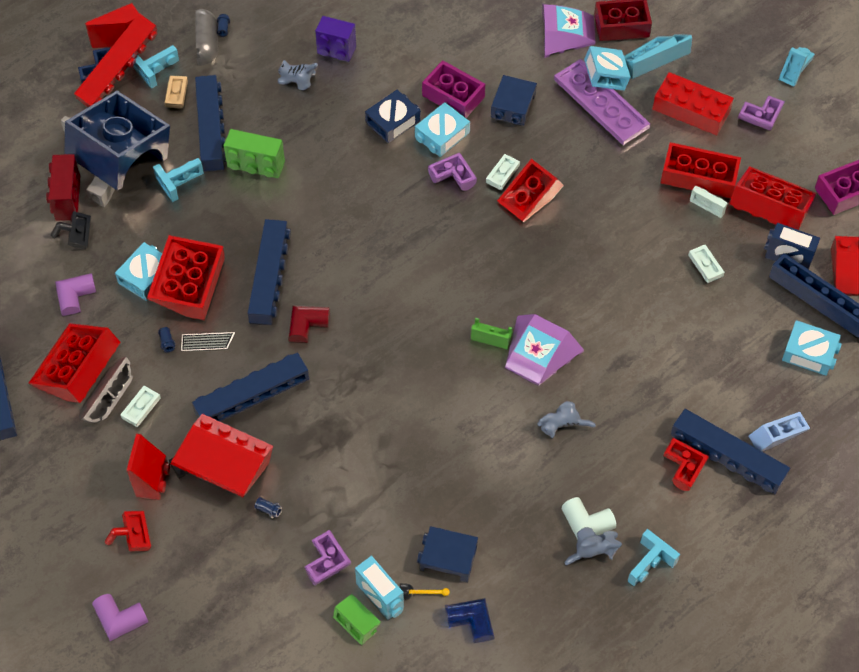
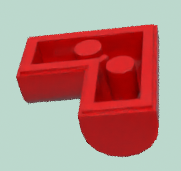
M675 438L671 440L663 455L680 465L672 482L683 491H689L709 458V456Z

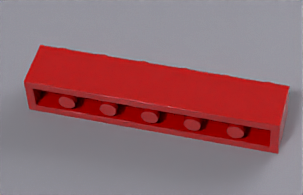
M139 13L74 93L76 99L85 106L90 107L102 100L106 94L109 95L113 91V85L117 80L120 81L124 77L125 70L134 65L138 54H142L145 51L146 44L155 39L157 36L156 25Z

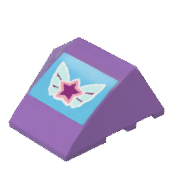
M542 3L545 58L549 57L552 53L559 52L561 54L564 53V50L571 48L576 50L595 45L593 15L574 8Z
M536 314L517 316L505 368L539 386L554 375L559 368L570 363L571 359L578 354L583 353L584 349L569 331Z

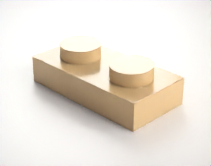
M170 76L165 107L183 108L188 84L187 77Z

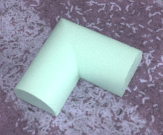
M579 497L572 498L562 505V510L576 538L577 532L584 527L592 528L596 535L616 528L615 517L609 508L588 515Z

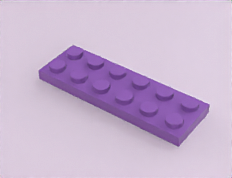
M582 59L554 75V80L622 145H625L650 128V123L614 89L592 86L586 64Z

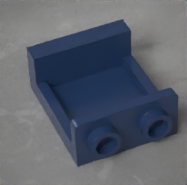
M503 75L491 106V117L513 124L525 125L531 101L536 95L537 83Z
M430 526L429 532L424 533L422 545H425L423 552L419 551L417 563L420 564V571L424 572L425 568L446 572L460 576V581L468 583L478 546V537Z

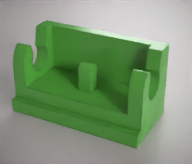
M475 318V324L471 328V340L508 349L513 334V327H508V330L480 323V319Z
M353 594L335 606L333 618L359 644L363 645L377 632L376 628L380 625L381 621Z

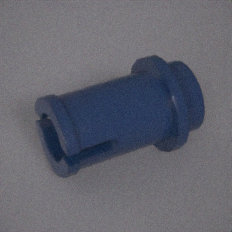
M220 14L217 18V34L225 37L228 35L230 18L226 14Z
M160 328L158 330L161 340L160 347L164 352H172L175 349L176 343L172 339L170 328Z
M262 497L257 499L254 507L256 510L269 514L271 518H278L282 511L279 503H272Z

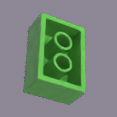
M230 129L224 143L227 167L251 174L256 173L266 177L279 178L285 163L283 141L281 139Z

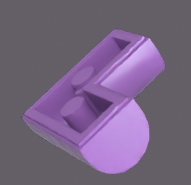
M768 95L762 108L745 102L738 119L771 131L785 101Z
M460 153L428 166L430 178L434 183L453 176L461 190L466 191L471 189L477 182L476 176Z
M92 273L55 282L62 316L81 312L78 297L96 293Z
M330 530L312 540V543L322 557L305 566V571L311 582L316 586L351 565V561Z
M104 594L96 598L92 603L109 641L148 623V619L139 602L119 611L112 595Z

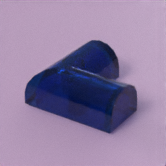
M486 598L445 605L449 628L470 624L474 643L495 639Z

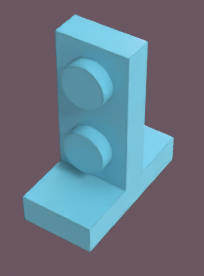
M172 45L145 61L138 55L135 58L136 61L133 68L152 89L157 86L155 74L179 61L177 49Z
M792 47L778 80L795 86L801 72L813 60L815 54L807 48L799 47L795 49Z
M199 158L189 161L168 173H165L160 164L153 166L155 178L172 202L179 199L177 186L204 174Z
M649 529L642 534L640 543L650 551L629 574L628 582L633 586L639 581L642 583L649 574L647 571L651 567L655 568L661 559L673 568L678 563L680 553Z

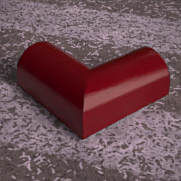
M293 305L288 341L308 343L309 326L329 327L330 307Z

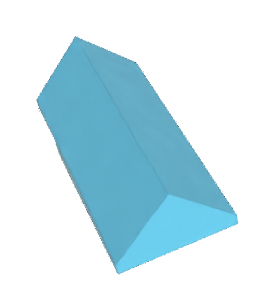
M674 34L673 36H658L624 55L630 77L634 79L690 54L692 35Z

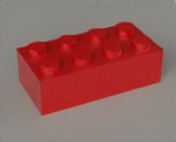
M669 72L654 97L652 110L717 136L731 112L734 98Z
M670 142L660 183L693 190L695 186H698L701 189L707 190L712 195L731 198L737 180L741 157Z

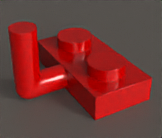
M124 511L122 514L124 527L112 528L105 539V543L112 545L117 536H126L129 552L149 551L151 543L144 511Z

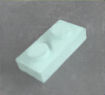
M504 154L486 178V183L502 190L520 166V161Z
M698 186L693 188L690 201L722 218L725 214L727 202Z
M706 245L689 251L688 256L707 283L724 276L725 272Z
M143 386L121 413V418L138 428L161 399L160 394Z

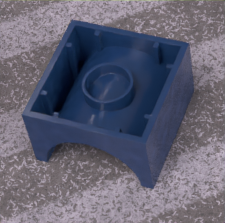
M115 91L65 121L64 154H75L77 164L118 191L123 187V181L130 166L144 152L148 151L161 161L168 158L170 125L119 91Z

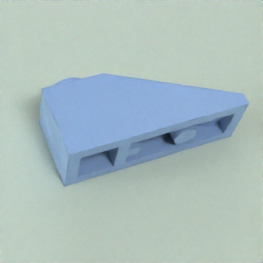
M801 412L766 423L748 437L753 446L763 452L809 430L810 427Z

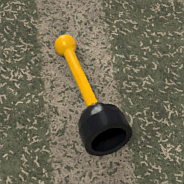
M400 583L399 586L403 591L404 600L411 599L414 594H442L443 596L450 594L448 588H443L442 590H414L413 586L407 583Z

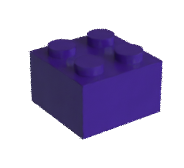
M322 16L315 30L317 54L350 62L356 49L355 24Z

